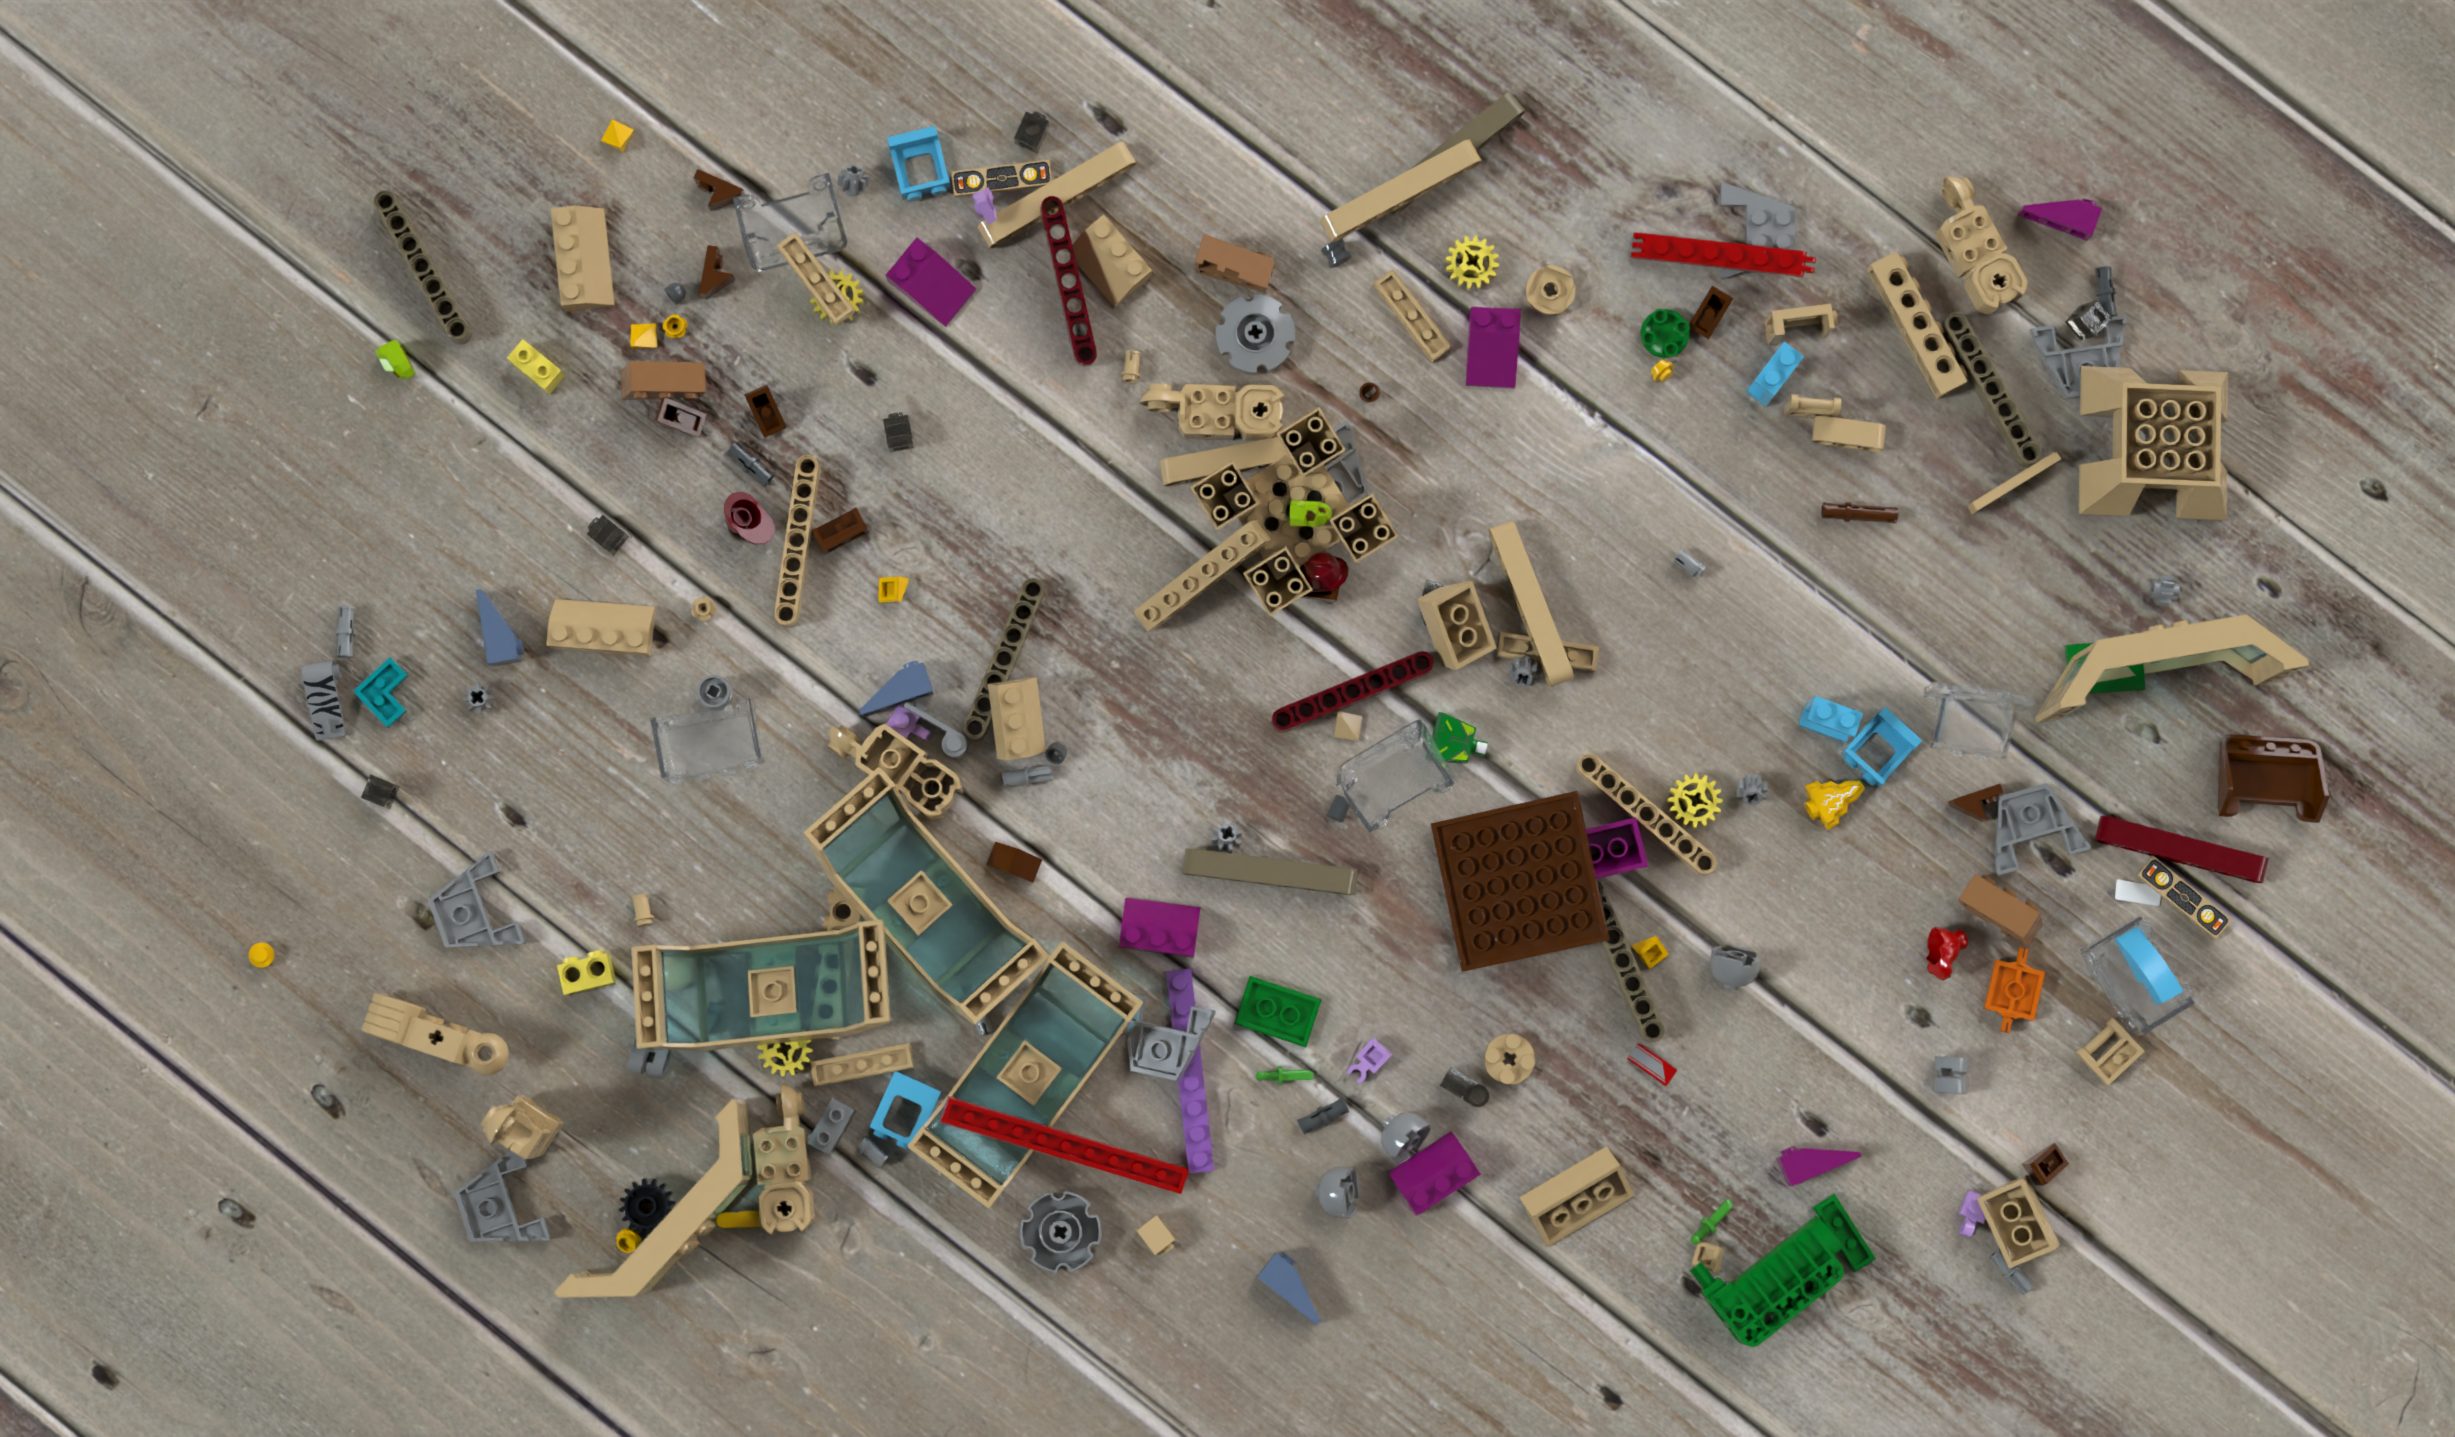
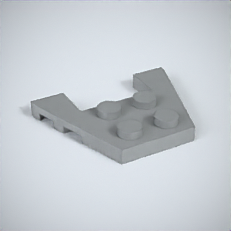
M1727 183L1720 184V207L1746 208V245L1795 250L1794 206ZM1720 268V280L1749 271Z
M2126 315L2102 319L2106 344L2058 350L2054 325L2030 329V334L2064 400L2080 397L2081 366L2119 368L2120 351L2124 340V326L2127 321Z
M1346 420L1333 429L1346 451L1342 452L1341 456L1325 467L1347 503L1350 504L1369 495L1350 425ZM1283 482L1275 483L1286 492V485ZM1312 490L1308 493V501H1320L1321 495L1319 491Z
M2047 783L1997 797L1996 876L2020 870L2012 844L2056 831L2061 832L2068 856L2092 849L2089 842L2079 832L2077 825L2067 815L2065 808Z
M493 851L485 853L481 859L469 866L465 872L428 900L445 948L521 945L527 943L518 921L493 930L476 882L500 873Z
M1132 993L1144 1003L1128 1025L1129 1038H1127L1130 1071L1180 1081L1213 1020L1216 1010L1191 1006L1187 1031L1143 1022L1147 996Z
M513 1151L499 1158L490 1167L454 1192L470 1241H547L552 1239L545 1217L523 1225L518 1223L503 1175L528 1167L526 1159Z

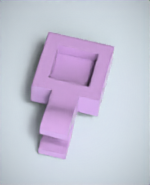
M987 187L980 192L974 193V206L979 217L984 216L987 224L997 221L996 209L992 203L994 196L990 189Z
M900 705L896 707L886 724L907 740L911 734H914L927 742L932 734L929 730L918 725L921 719L919 716Z
M1967 1190L1958 1213L1965 1217L1959 1234L1966 1237H1972L1976 1222L1984 1224L1986 1219L1977 1200V1197L1981 1195L1971 1190Z

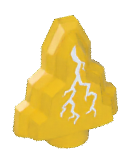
M1847 780L1841 784H1836L1832 781L1821 784L1816 781L1805 785L1809 800L1804 802V805L1813 821L1820 819L1825 828L1829 830L1839 824V818L1847 813L1848 804L1857 800L1865 787L1861 781Z

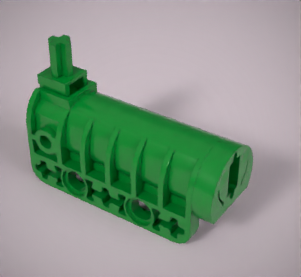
M1815 1215L1731 1282H1723L1720 1277L1714 1278L1702 1261L1694 1265L1689 1271L1702 1286L1700 1293L1735 1340L1746 1346L1756 1347L1843 1278L1844 1269L1834 1256L1843 1246L1825 1223ZM1829 1265L1831 1266L1829 1269L1830 1275L1827 1277L1825 1275L1828 1272L1826 1267ZM1810 1280L1812 1289L1806 1293L1804 1286ZM1787 1297L1791 1298V1300L1789 1301V1304L1791 1306L1789 1308L1786 1307L1788 1303L1786 1300ZM1768 1312H1771L1773 1319L1770 1324L1766 1325L1764 1317ZM1747 1329L1751 1330V1332L1749 1333L1751 1338L1749 1340L1745 1338L1747 1337Z

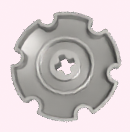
M1255 294L1252 301L1248 302L1244 297H1239L1228 304L1222 311L1221 319L1225 323L1216 326V344L1221 356L1229 355L1231 357L1229 365L1232 368L1250 375H1256L1259 368H1265L1269 373L1280 367L1288 359L1290 351L1287 350L1286 345L1294 344L1295 326L1289 313H1280L1281 303L1269 296ZM1252 330L1257 331L1259 339H1254V336L1251 335Z
M1064 1191L1061 1198H1056L1053 1192H1049L1040 1196L1029 1205L1028 1210L1031 1212V1218L1021 1220L1020 1240L1023 1249L1030 1248L1033 1250L1034 1254L1031 1261L1035 1265L1053 1273H1057L1058 1268L1063 1265L1067 1267L1069 1272L1083 1267L1092 1259L1094 1254L1090 1251V1247L1093 1244H1100L1102 1229L1099 1216L1088 1213V1208L1091 1206L1089 1201L1076 1193ZM1057 1225L1061 1228L1064 1226L1067 1228L1065 1232L1066 1238L1063 1239L1061 1236L1055 1237L1054 1233L1057 1231L1055 1228Z

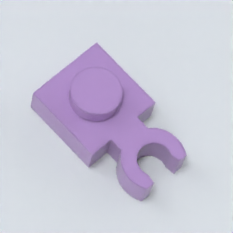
M1372 1038L1356 1056L1361 1062L1352 1065L1347 1073L1351 1074L1353 1070L1358 1069L1361 1072V1077L1357 1082L1361 1083L1366 1079L1368 1070L1375 1074L1392 1054L1379 1041Z

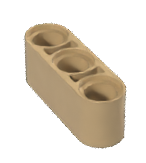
M1816 416L1814 419L1812 442L1820 445L1882 452L1884 449L1886 426L1872 422Z

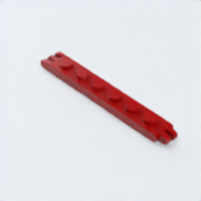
M1633 233L1634 239L1642 240V243L1632 242V248L1641 249V253L1631 252L1630 258L1794 277H1804V273L1815 272L1814 267L1805 266V263H1816V258L1806 256V251Z

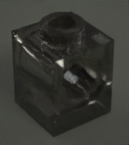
M1035 111L1032 114L1025 112L1014 137L1015 144L1038 154L1049 129V121L1046 120V116ZM1030 126H1037L1040 129L1035 135H1029L1026 130Z
M2096 300L2078 306L2065 323L2080 340L2099 335L2112 318Z
M897 412L889 414L888 418L883 419L890 452L914 448L908 415Z
M604 515L600 518L596 517L588 526L589 532L587 535L613 556L629 538L623 530Z
M370 775L361 798L390 810L400 786Z

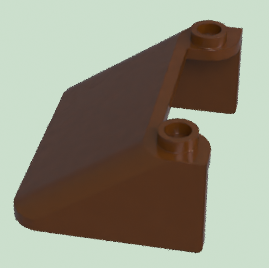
M2228 734L2222 737L2219 750V816H2235L2239 812L2240 803L2295 806L2296 816L2299 820L2311 823L2320 822L2329 799V791L2321 748L2316 742L2308 739Z

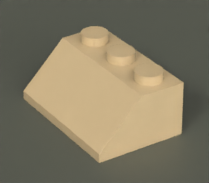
M1104 214L1085 229L1072 244L1077 265L1114 308L1152 277V269Z
M1473 581L1440 587L1417 599L1441 666L1458 670L1497 648Z
M1037 677L988 684L997 759L1013 760L1046 752Z
M2027 1174L1977 1197L1978 1203L2009 1269L2056 1250L2059 1246V1242Z

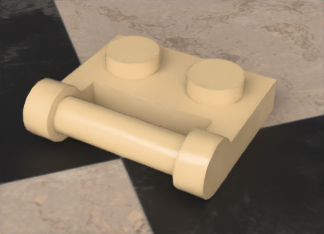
M1791 394L1789 401L1785 405L1784 416L1815 418L1816 416L1836 417L1841 410V398L1826 400L1803 398L1797 394Z
M2113 1018L2106 1023L2107 1026L2084 1048L2080 1047L2075 1052L2078 1058L2106 1086H2109L2145 1052ZM2115 1033L2119 1039L2095 1061L2091 1054Z

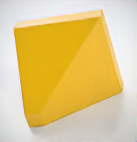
M612 119L601 142L624 152L634 130Z
M657 324L631 325L630 347L633 350L658 348Z
M900 576L879 578L878 603L901 602L909 578Z
M1657 936L1637 942L1631 946L1649 970L1669 955Z

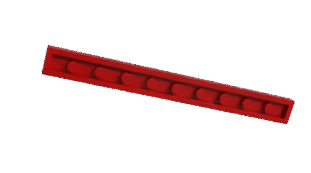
M950 1096L947 1097L940 1118V1122L1179 1194L1182 1193L1189 1173V1169Z

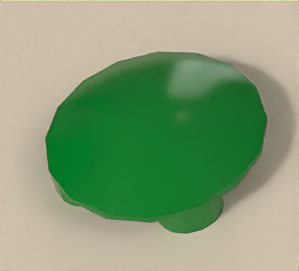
M1657 309L1649 314L1642 323L1640 331L1641 342L1645 349L1653 356L1660 358L1674 357L1681 353L1688 344L1690 336L1689 324L1676 311Z

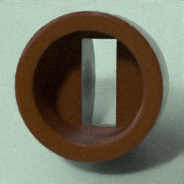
M1372 382L1363 384L1359 391L1361 399L1365 402H1375L1380 397L1379 386ZM1375 388L1376 392L1367 397L1366 394Z

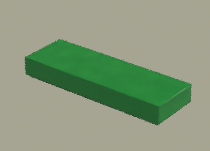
M1835 1194L1830 1195L1812 1207L1817 1216L1832 1231L1843 1246L1840 1252L1853 1272L1860 1270L1876 1259Z

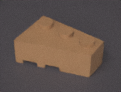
M1203 234L1195 261V273L1266 293L1275 266V260L1271 259L1269 254L1263 252L1255 253L1245 247L1233 245Z
M630 361L621 370L622 400H662V397L670 400L674 398H683V400L687 401L698 400V397H701L706 392L705 363Z
M1974 874L1959 897L1960 905L1985 922L1989 921L2002 929L2000 932L2006 936L2010 934L2022 941L2020 945L2027 949L2043 925L2041 914L2038 912L2039 908L2029 901L2023 903L2016 899L2017 895L2007 888L2001 890L1994 886L1996 882L1985 875L1979 877Z

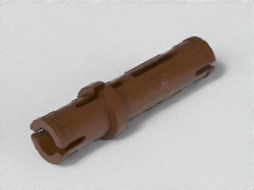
M1823 502L1821 518L1842 519L1844 522L1861 520L1897 523L1898 508L1852 505L1851 502H1845V504Z

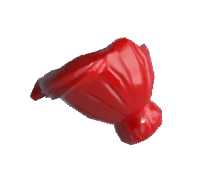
M1934 927L1929 933L1927 940L1929 954L1926 957L1928 961L1927 969L1930 974L1935 975L1942 981L1951 977L1952 963L1958 957L1960 950L1966 949L1969 944L1967 935L1963 930L1957 929L1950 932L1944 928Z

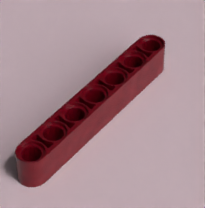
M1049 196L1042 201L1040 214L1072 353L1078 365L1083 367L1089 366L1095 361L1097 350L1064 206L1058 197ZM1049 202L1056 203L1059 211L1054 215H1050L1045 211V205ZM1058 226L1063 229L1064 236L1061 239H1055L1051 236L1050 230L1053 227ZM1059 251H1065L1069 254L1070 260L1067 263L1062 264L1057 261L1056 254ZM1063 276H1072L1075 279L1074 287H1064L1061 280ZM1072 299L1078 300L1081 304L1080 311L1071 312L1068 310V301ZM1076 324L1084 325L1086 335L1083 337L1076 336L1073 333V326ZM1082 348L1089 349L1092 353L1091 360L1082 361L1078 356L1079 350Z
M1420 651L1281 707L1272 715V726L1277 732H1288L1426 676L1433 668V657L1428 652ZM1425 658L1428 661L1429 667L1425 670H1420L1416 667L1415 660ZM1395 667L1404 669L1406 675L1403 679L1393 677L1392 670ZM1374 676L1379 677L1383 683L1382 687L1378 689L1372 688L1369 685V679ZM1349 686L1357 687L1359 696L1356 698L1348 697L1345 692L1346 688ZM1327 695L1333 696L1336 699V705L1331 708L1324 706L1322 702L1323 697ZM1302 705L1312 707L1313 714L1310 717H1303L1299 713V708ZM1280 714H1286L1290 719V723L1284 727L1279 726L1276 723V717Z
M2100 816L2094 840L2102 844L2254 883L2264 882L2269 858L2109 816Z

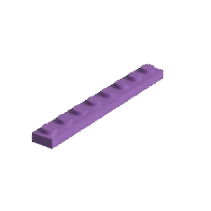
M1191 968L1166 971L1172 1028L1187 1031L1191 1006H1195ZM1199 1044L1182 1079L1178 1081L1189 1173L1214 1171Z

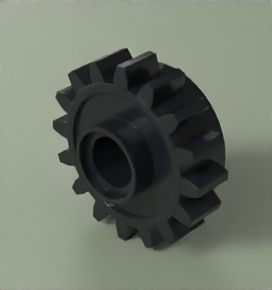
M643 1178L642 1185L634 1181L632 1182V1190L625 1188L624 1191L627 1196L620 1198V1201L624 1203V1207L619 1208V1211L625 1212L626 1215L622 1218V1221L629 1220L631 1222L628 1227L629 1229L638 1227V1233L642 1234L644 1229L647 1228V1232L650 1234L654 1227H657L672 1211L670 1206L675 1205L676 1201L669 1200V1197L673 1194L672 1191H664L667 1184L663 1183L657 1186V1179H653L651 1184H648L647 1178ZM645 1199L653 1202L654 1207L649 1214L645 1213L641 1208V1204Z

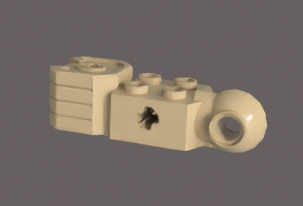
M1943 177V197L1950 208H1955L1957 214L1945 220L1934 235L1957 277L1963 276L1965 280L1964 289L1976 311L1985 315H1991L1995 310L2004 307L2011 300L2016 302L2026 292L2028 281L2017 260L2008 254H2003L2007 247L1985 207L1974 205L1971 198L1975 197V191L1968 178Z
M1156 383L1149 385V390L1141 397L1139 402L1140 405L1147 406L1148 410L1152 412H1170L1171 408H1178L1179 432L1183 439L1233 440L1234 436H1240L1245 441H1258L1278 437L1276 433L1283 430L1284 426L1280 423L1283 414L1282 403L1284 394L1274 385H1246L1239 392H1235L1236 386L1185 384L1181 391H1171V385ZM1260 409L1264 413L1262 417H1258L1257 412L1254 414L1253 411Z
M883 724L876 727L862 745L858 744L861 738L843 725L839 729L830 725V743L827 745L830 749L845 759L850 755L856 760L855 765L868 776L880 767L895 783V787L900 795L901 793L904 794L908 804L928 819H944L943 812L947 811L954 804L957 793L963 794L962 783L956 773L937 760H927L928 755L926 752L888 725ZM935 785H938V793L930 795L928 788L930 786L935 788Z
M374 993L365 1022L361 1028V1031L471 1067L474 1071L483 1075L498 1073L508 1061L509 1050L507 1044L500 1036L492 1033L481 1034L473 1030L467 1032L468 1027L450 1022L448 1026L443 1025L444 1019L426 1015V1008L385 994ZM439 1034L440 1036H444L442 1042L441 1040H438ZM485 1047H490L493 1052L491 1059L488 1061H484L481 1057V1051Z
M785 1084L781 1085V1093L776 1094L778 1118L783 1117L784 1124L764 1127L753 1134L757 1185L764 1186V1189L758 1196L760 1225L771 1235L776 1230L789 1232L799 1228L801 1231H804L815 1218L813 1193L806 1180L811 1179L807 1128L801 1126L799 1122V1115H804L803 1093L796 1092L792 1087ZM783 1201H786L788 1206H792V1211H788L789 1215L781 1211Z
M521 1095L516 1096L513 1103L500 1104L498 1108L493 1106L483 1119L481 1126L484 1127L483 1132L486 1133V1137L491 1145L499 1142L522 1158L531 1159L543 1156L552 1139L555 1138L558 1130H560L564 1123L559 1117L551 1113L549 1114L546 1110L536 1105L530 1098Z

